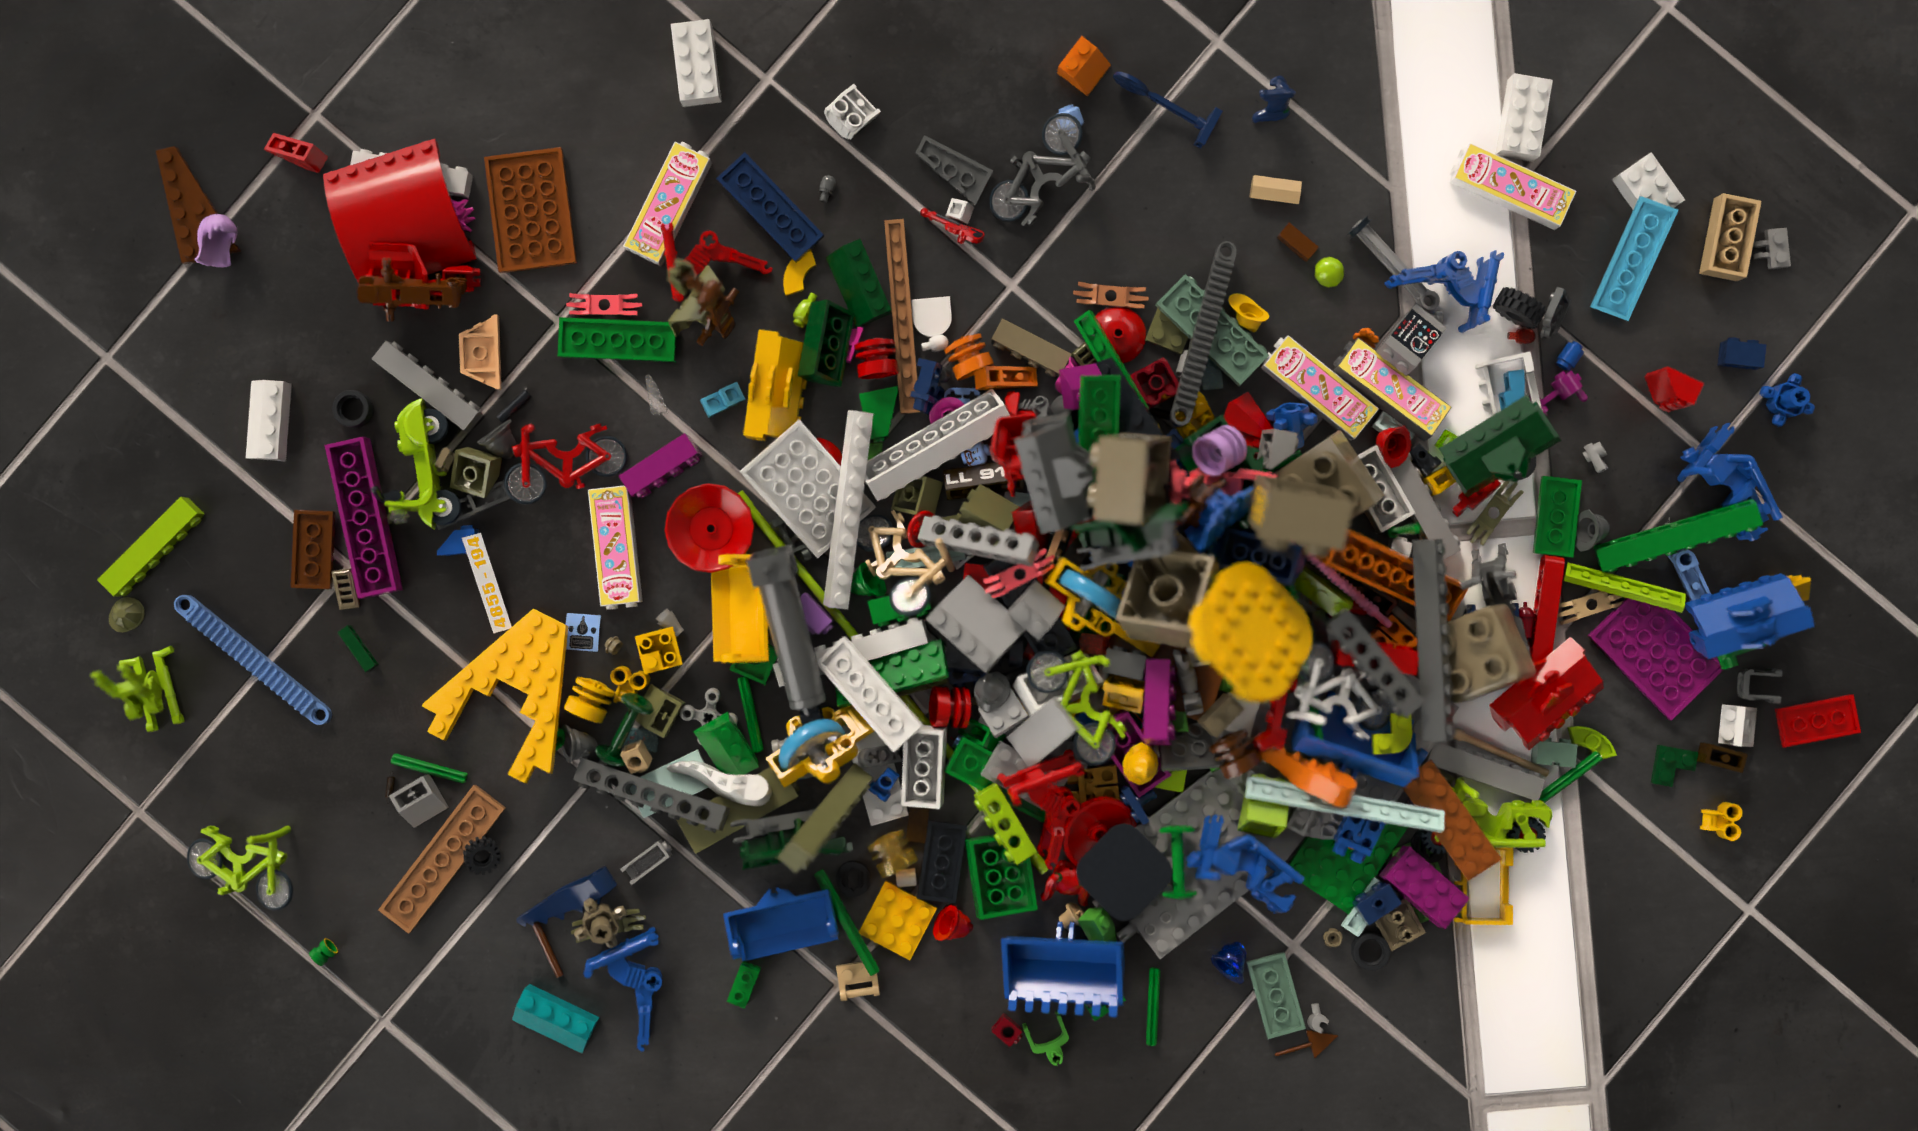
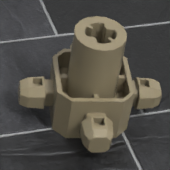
M592 898L585 900L584 908L586 912H584L582 919L583 927H579L574 932L577 941H582L589 935L594 943H605L610 949L617 946L615 935L619 929L618 919L621 920L626 917L627 911L625 907L619 906L612 911L609 904L601 903L597 905Z

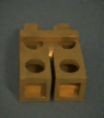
M1116 764L1088 767L1086 770L1082 768L1084 775H1073L1067 778V784H1078L1079 791L1071 792L1080 804L1101 796L1113 797L1119 800L1118 784H1114L1118 783Z

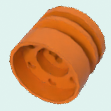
M981 333L962 337L944 349L945 355L953 354L948 358L949 362H959L952 368L957 381L974 376V371L979 368L994 365L989 352L981 354L979 352L986 346L985 342L976 344L983 339Z

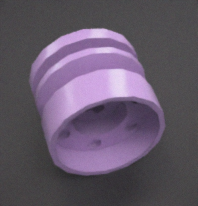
M1227 425L1220 426L1211 433L1200 437L1194 442L1192 449L1196 465L1206 475L1213 477L1219 476L1240 464L1247 454V447L1243 436L1238 430Z

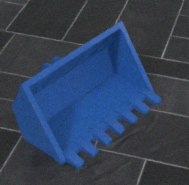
M1328 691L1326 698L1335 696L1336 693ZM1362 703L1360 710L1365 708V706ZM1333 705L1331 713L1319 711V714L1326 719V723L1322 726L1324 740L1315 737L1314 728H1311L1310 721L1296 719L1291 734L1293 750L1339 765L1338 770L1345 773L1347 768L1351 770L1349 776L1356 780L1357 774L1360 772L1404 788L1411 780L1418 777L1415 733L1412 732V739L1408 747L1399 753L1372 754L1371 734L1391 733L1390 719L1379 730H1368L1359 722L1358 725L1361 730L1370 736L1369 740L1363 741L1353 737L1354 731L1343 723V719L1347 716V711L1343 705H1340V707ZM1382 712L1364 720V722L1369 726L1380 725L1382 723L1380 721Z
M1058 922L1056 939L1007 936L1001 939L1004 997L1009 999V1011H1016L1017 1000H1025L1026 1012H1033L1034 1001H1042V1013L1050 1012L1051 1002H1059V1014L1067 1013V1003H1076V1015H1083L1084 1004H1092L1093 1016H1100L1101 1005H1109V1016L1117 1017L1118 1006H1123L1124 942L1074 940L1075 922H1070L1068 938H1062L1064 925L1063 922Z

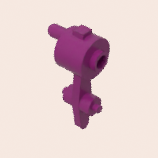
M1572 370L1567 373L1562 371L1554 377L1555 381L1550 384L1554 391L1542 399L1539 397L1541 408L1546 416L1548 415L1546 412L1549 409L1545 404L1557 395H1559L1561 400H1564L1575 393L1580 401L1586 402L1588 400V396L1582 390L1583 385L1580 382L1582 378L1578 373L1574 374Z

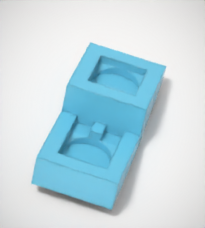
M735 382L719 389L718 392L702 398L700 402L709 418L744 401L745 397L738 383Z

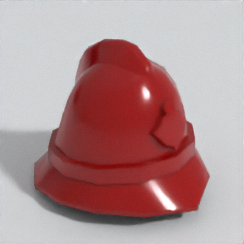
M1405 426L1387 428L1376 437V445L1383 456L1384 462L1390 468L1400 466L1407 459L1410 452L1411 437L1410 432Z
M949 905L939 912L934 922L933 935L939 941L958 939L967 936L974 929V926L968 916L963 914L956 906Z

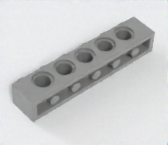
M925 516L918 535V539L927 546L937 547L935 540L941 538L947 550L1031 567L1039 547L1034 536L1027 533L1018 535L1011 530H1004L1003 532L991 526L983 528L970 522L967 525L955 519L947 521L939 516H932V518ZM964 533L963 536L958 539V536ZM982 537L980 541L976 542L977 538ZM1000 540L998 545L993 546L996 541ZM1018 544V547L1012 550V547Z

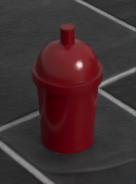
M1523 602V607L1519 608V617L1523 620L1527 639H1531L1533 637L1535 615L1533 610L1527 607V602Z

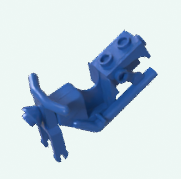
M1731 423L1724 424L1721 430L1716 433L1715 430H1717L1718 426L1710 428L1709 433L1698 445L1697 449L1691 447L1683 451L1684 455L1681 456V459L1689 464L1677 477L1678 482H1684L1688 476L1700 474L1710 486L1726 485L1730 487L1732 491L1722 502V507L1753 499L1758 505L1762 523L1769 520L1767 514H1771L1774 521L1783 518L1753 456L1715 454L1734 432V426L1729 428V430L1727 429ZM1756 486L1765 502L1763 504H1761V501L1754 489ZM1758 526L1757 530L1751 532L1741 531L1736 536L1738 540L1748 539L1749 541H1754L1760 538V534L1767 531L1768 528Z
M1216 814L1212 816L1211 823H1209L1210 815L1206 816L1199 843L1201 850L1191 852L1186 859L1189 868H1197L1195 873L1196 881L1200 882L1203 879L1219 880L1221 878L1220 873L1232 876L1238 871L1248 872L1246 888L1252 892L1251 895L1255 899L1262 900L1273 913L1289 911L1293 906V900L1296 896L1285 895L1279 897L1272 891L1276 886L1284 882L1292 884L1295 881L1297 884L1303 882L1304 877L1252 835L1235 837L1217 847L1224 818L1221 815L1219 822H1217ZM1268 866L1274 872L1272 876L1264 879L1267 873L1265 869Z

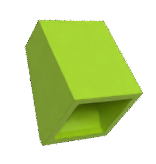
M1255 773L1250 776L1291 784V782L1285 781L1284 778H1269L1261 773ZM1244 794L1237 831L1276 839L1286 828L1289 805L1245 798Z

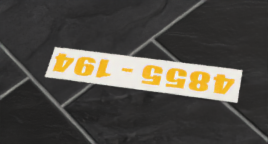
M481 533L463 537L462 540L493 633L510 629L512 626Z

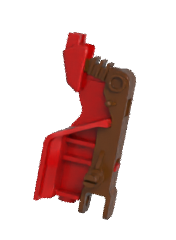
M369 242L370 270L369 274L359 278L357 296L358 301L361 303L383 306L384 311H386V321L389 322L391 319V322L395 320L394 311L397 306L415 307L424 310L429 309V304L437 305L438 309H441V305H447L451 308L459 307L461 294L473 292L474 287L480 286L481 279L473 278V276H480V269L472 268L468 265L447 267L442 270V279H440V274L437 273L435 280H428V273L414 245Z

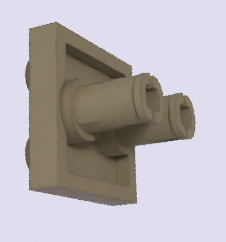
M1405 898L1400 900L1401 905L1375 921L1382 937L1388 942L1390 951L1426 933L1411 904Z

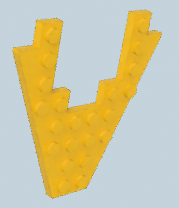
M532 609L423 703L422 707L436 714L427 732L447 741L473 690L475 689L490 697L498 681L501 680L528 694L519 713L535 720L508 775L527 784L536 767L552 774L568 626Z

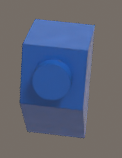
M472 525L460 526L461 530L453 531L438 549L437 555L467 554L462 538L478 534L479 529H474Z

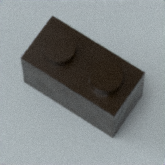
M1700 742L1697 761L1743 773L1748 754Z

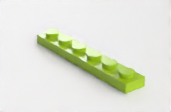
M1567 562L1563 581L1681 613L1685 608V593Z

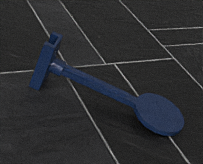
M1117 71L1113 75V79L1126 90L1137 95L1149 97L1153 102L1199 129L1200 132L1194 146L1200 149L1202 145H1205L1223 112L1216 107L1205 120L1200 116L1193 115L1159 94L1149 91L1143 82L1127 73Z

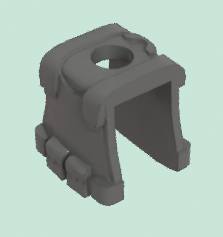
M1768 668L1766 671L1741 669L1738 672L1737 695L1739 698L1765 700L1767 703L1773 704L1781 702V696L1749 694L1750 675L1782 677V669Z

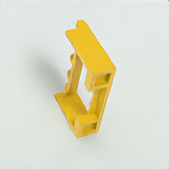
M1495 848L1500 850L1502 858L1500 861L1499 918L1467 917L1466 903L1461 909V917H1455L1454 922H1463L1469 925H1513V905L1509 904V866H1513L1514 848ZM1461 872V880H1454V885H1461V891L1467 896V879Z

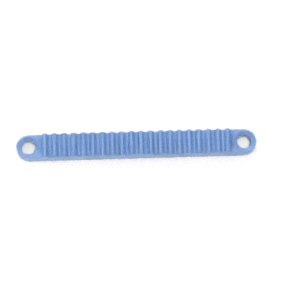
M181 595L176 598L174 608L187 622H190L204 636L210 638V641L221 647L223 651L227 652L229 656L233 657L247 671H250L264 685L270 687V690L275 691L278 696H281L284 701H287L301 715L316 725H323L331 720L332 712L327 705L191 595ZM184 599L190 602V607L187 610L181 607V602ZM320 709L326 714L325 719L322 721L316 717V713Z

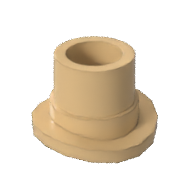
M1069 902L1066 905V911L1059 916V921L1063 922L1066 930H1069L1070 922H1075V926H1080L1078 919L1084 914V911L1077 904Z

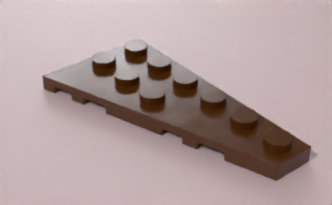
M173 146L156 150L181 263L184 265L194 263L199 253L197 241L199 225L207 216L218 213L208 196L203 192L200 183L192 174L179 149ZM231 242L230 254L240 252L241 250L235 242Z

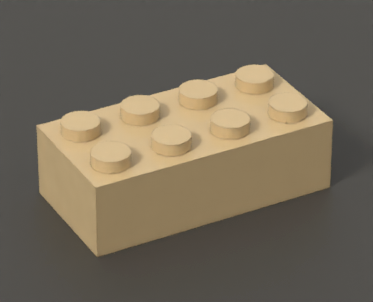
M1725 193L1714 198L1699 274L1732 281L1747 278L1762 201Z

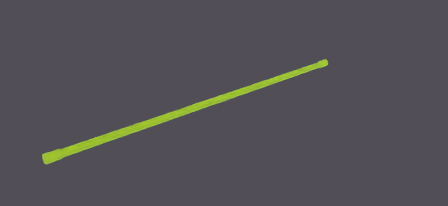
M743 490L740 491L738 494L750 508L753 520L776 548L786 546L756 509ZM795 556L798 576L823 605L825 592ZM823 605L850 639L851 636L858 635L857 631L838 608H829ZM909 695L899 697L923 725H930V721ZM946 743V757L950 760L954 750ZM969 785V786L974 790L975 793H978L979 791H981V790H979V789H977V788H975V787ZM996 802L990 804L989 810L991 813L996 812L998 805ZM1003 819L1000 821V824L1006 829L1008 826L1007 820ZM1037 852L1030 856L1031 863L1041 875L1049 870L1045 865L1044 859Z

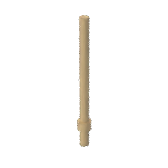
M1455 729L1453 739L1457 741H1465L1531 771L1540 773V775L1545 777L1549 774V769L1470 736L1464 730Z

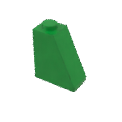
M897 386L859 394L862 411L873 413L870 441H873V444L885 442L884 438L889 436L899 393Z

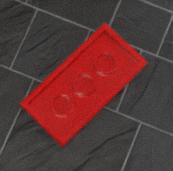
M1852 694L1775 708L1782 747L1861 733L1855 699Z

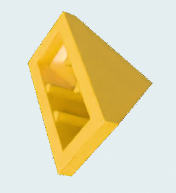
M1446 465L1421 479L1424 485L1427 484L1432 492L1430 496L1440 494L1456 482Z

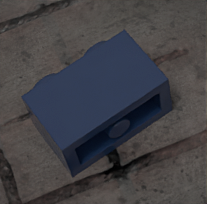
M1728 338L1726 341L1720 342L1717 366L1751 370L1764 368L1767 344H1759L1758 340L1741 342L1740 338Z

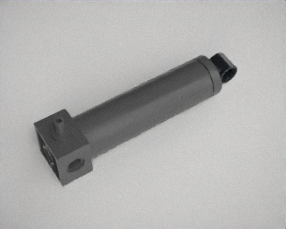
M792 545L755 552L746 561L753 588L759 587L790 709H801L800 720L802 726L815 720L824 719L822 708L818 704L824 702L826 696L795 580L798 568Z

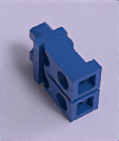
M1344 815L1333 837L1336 840L1333 851L1344 856L1348 847L1354 850L1349 859L1361 864L1366 855H1371V850L1374 848L1386 823Z

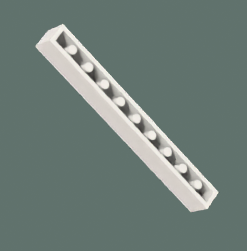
M848 410L823 601V605L829 608L848 609L873 413Z

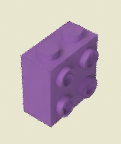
M808 593L802 594L800 599L808 630L812 634H827L834 627L832 623L835 620Z

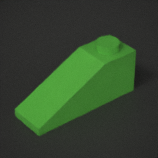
M1088 908L1078 919L1089 940L1117 942L1114 923L1104 908Z

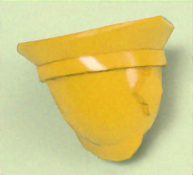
M1142 742L1131 747L1123 760V772L1128 780L1138 785L1149 782L1155 776L1159 763L1156 753L1150 746Z

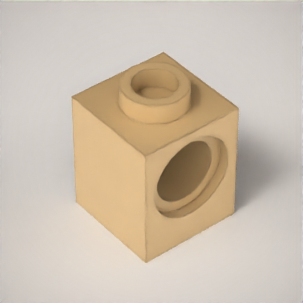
M642 739L625 745L620 754L631 774L646 771L653 759Z

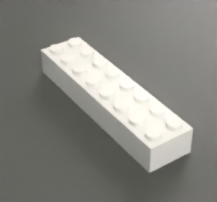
M990 389L867 461L865 481L877 501L887 498L894 491L904 488L908 483L921 478L932 469H937L944 462L956 458L958 454L973 448L982 440L989 439L994 434L996 420L1000 417L1010 416L995 391Z

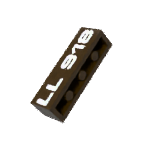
M998 462L943 470L947 500L967 498L972 489L976 491L979 484L995 493L1009 492L1007 488L1008 479H1005L1002 466H999ZM1017 479L1016 490H1023L1024 479Z

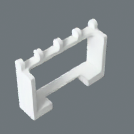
M1531 352L1475 364V369L1482 367L1484 369L1486 380L1479 381L1478 384L1479 386L1487 384L1490 399L1482 400V404L1491 403L1493 415L1497 411L1487 366L1523 359L1531 401L1532 403L1536 401L1541 408Z

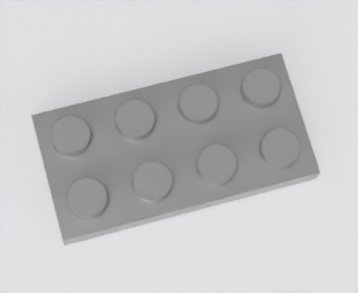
M1000 740L981 775L1008 790L1010 786L1004 787L1003 783L997 779L998 774L1003 773L1006 776H1010L1017 771L1028 768V766L1013 747ZM1065 778L1052 784L1061 787L1065 785L1068 779ZM1027 793L1019 795L1022 799L1039 807L1030 799Z

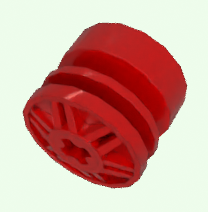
M873 338L854 345L855 351H862L855 355L856 359L865 360V362L857 365L859 379L883 378L899 373L897 360L888 359V356L896 353V349H889L895 346L894 339Z
M947 686L932 687L929 698L930 725L932 727L945 728L950 721L952 728H957L958 726L959 728H967L971 714L969 689L967 687H961L960 689L953 687L950 693Z

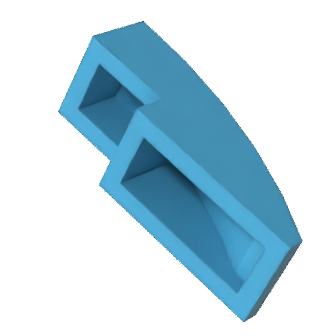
M1524 369L1508 371L1503 374L1506 392L1498 394L1500 410L1524 396Z

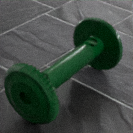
M626 693L621 697V701L629 709L611 745L600 744L595 748L597 756L609 765L617 767L625 765L620 755V750L638 714L649 715L654 710L652 704L646 698L635 693Z

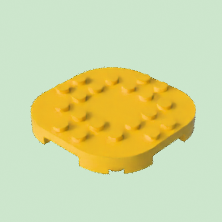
M1239 563L1221 571L1215 577L1216 582L1201 604L1194 607L1189 623V629L1193 630L1194 637L1191 642L1202 662L1206 663L1209 661L1235 687L1232 692L1236 696L1252 703L1265 702L1279 697L1290 686L1310 653L1312 631L1307 615L1302 607L1271 574L1258 565Z

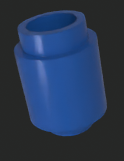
M1575 341L1572 343L1567 342L1558 355L1556 364L1560 368L1570 371L1584 354L1583 346Z

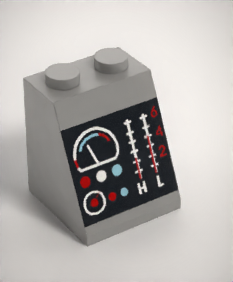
M1415 304L1398 321L1376 352L1397 368L1398 371L1407 376L1420 363L1447 328L1419 305Z

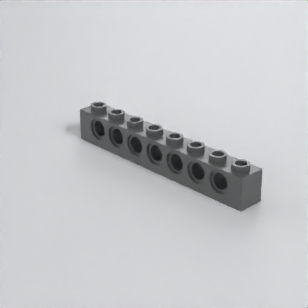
M584 758L580 759L573 778L574 781L579 782L578 786L586 789H589L590 786L597 788V793L607 796L609 792L615 794V799L624 802L626 798L633 800L632 805L641 808L647 805L651 807L650 811L659 814L662 811L668 812V817L676 820L683 817L687 819L686 823L698 826V823L706 825L704 829L716 833L717 829L723 831L730 811L728 807ZM600 773L601 778L595 783L594 775ZM618 779L619 784L613 789L611 786L612 781ZM632 785H636V793L631 795L629 789ZM650 791H654L655 797L652 801H648L647 795ZM672 797L673 804L667 808L665 801L667 798ZM687 803H690L691 811L685 814L683 808ZM708 809L709 817L703 820L702 812Z

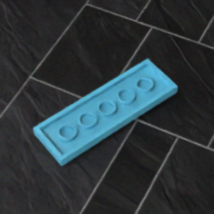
M1639 196L1590 307L1629 321L1678 213L1677 209Z

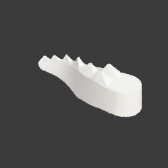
M680 761L667 766V770L670 772L681 773L698 779L716 794L740 804L762 806L770 800L772 795L769 783L759 775H729L713 766L697 761Z

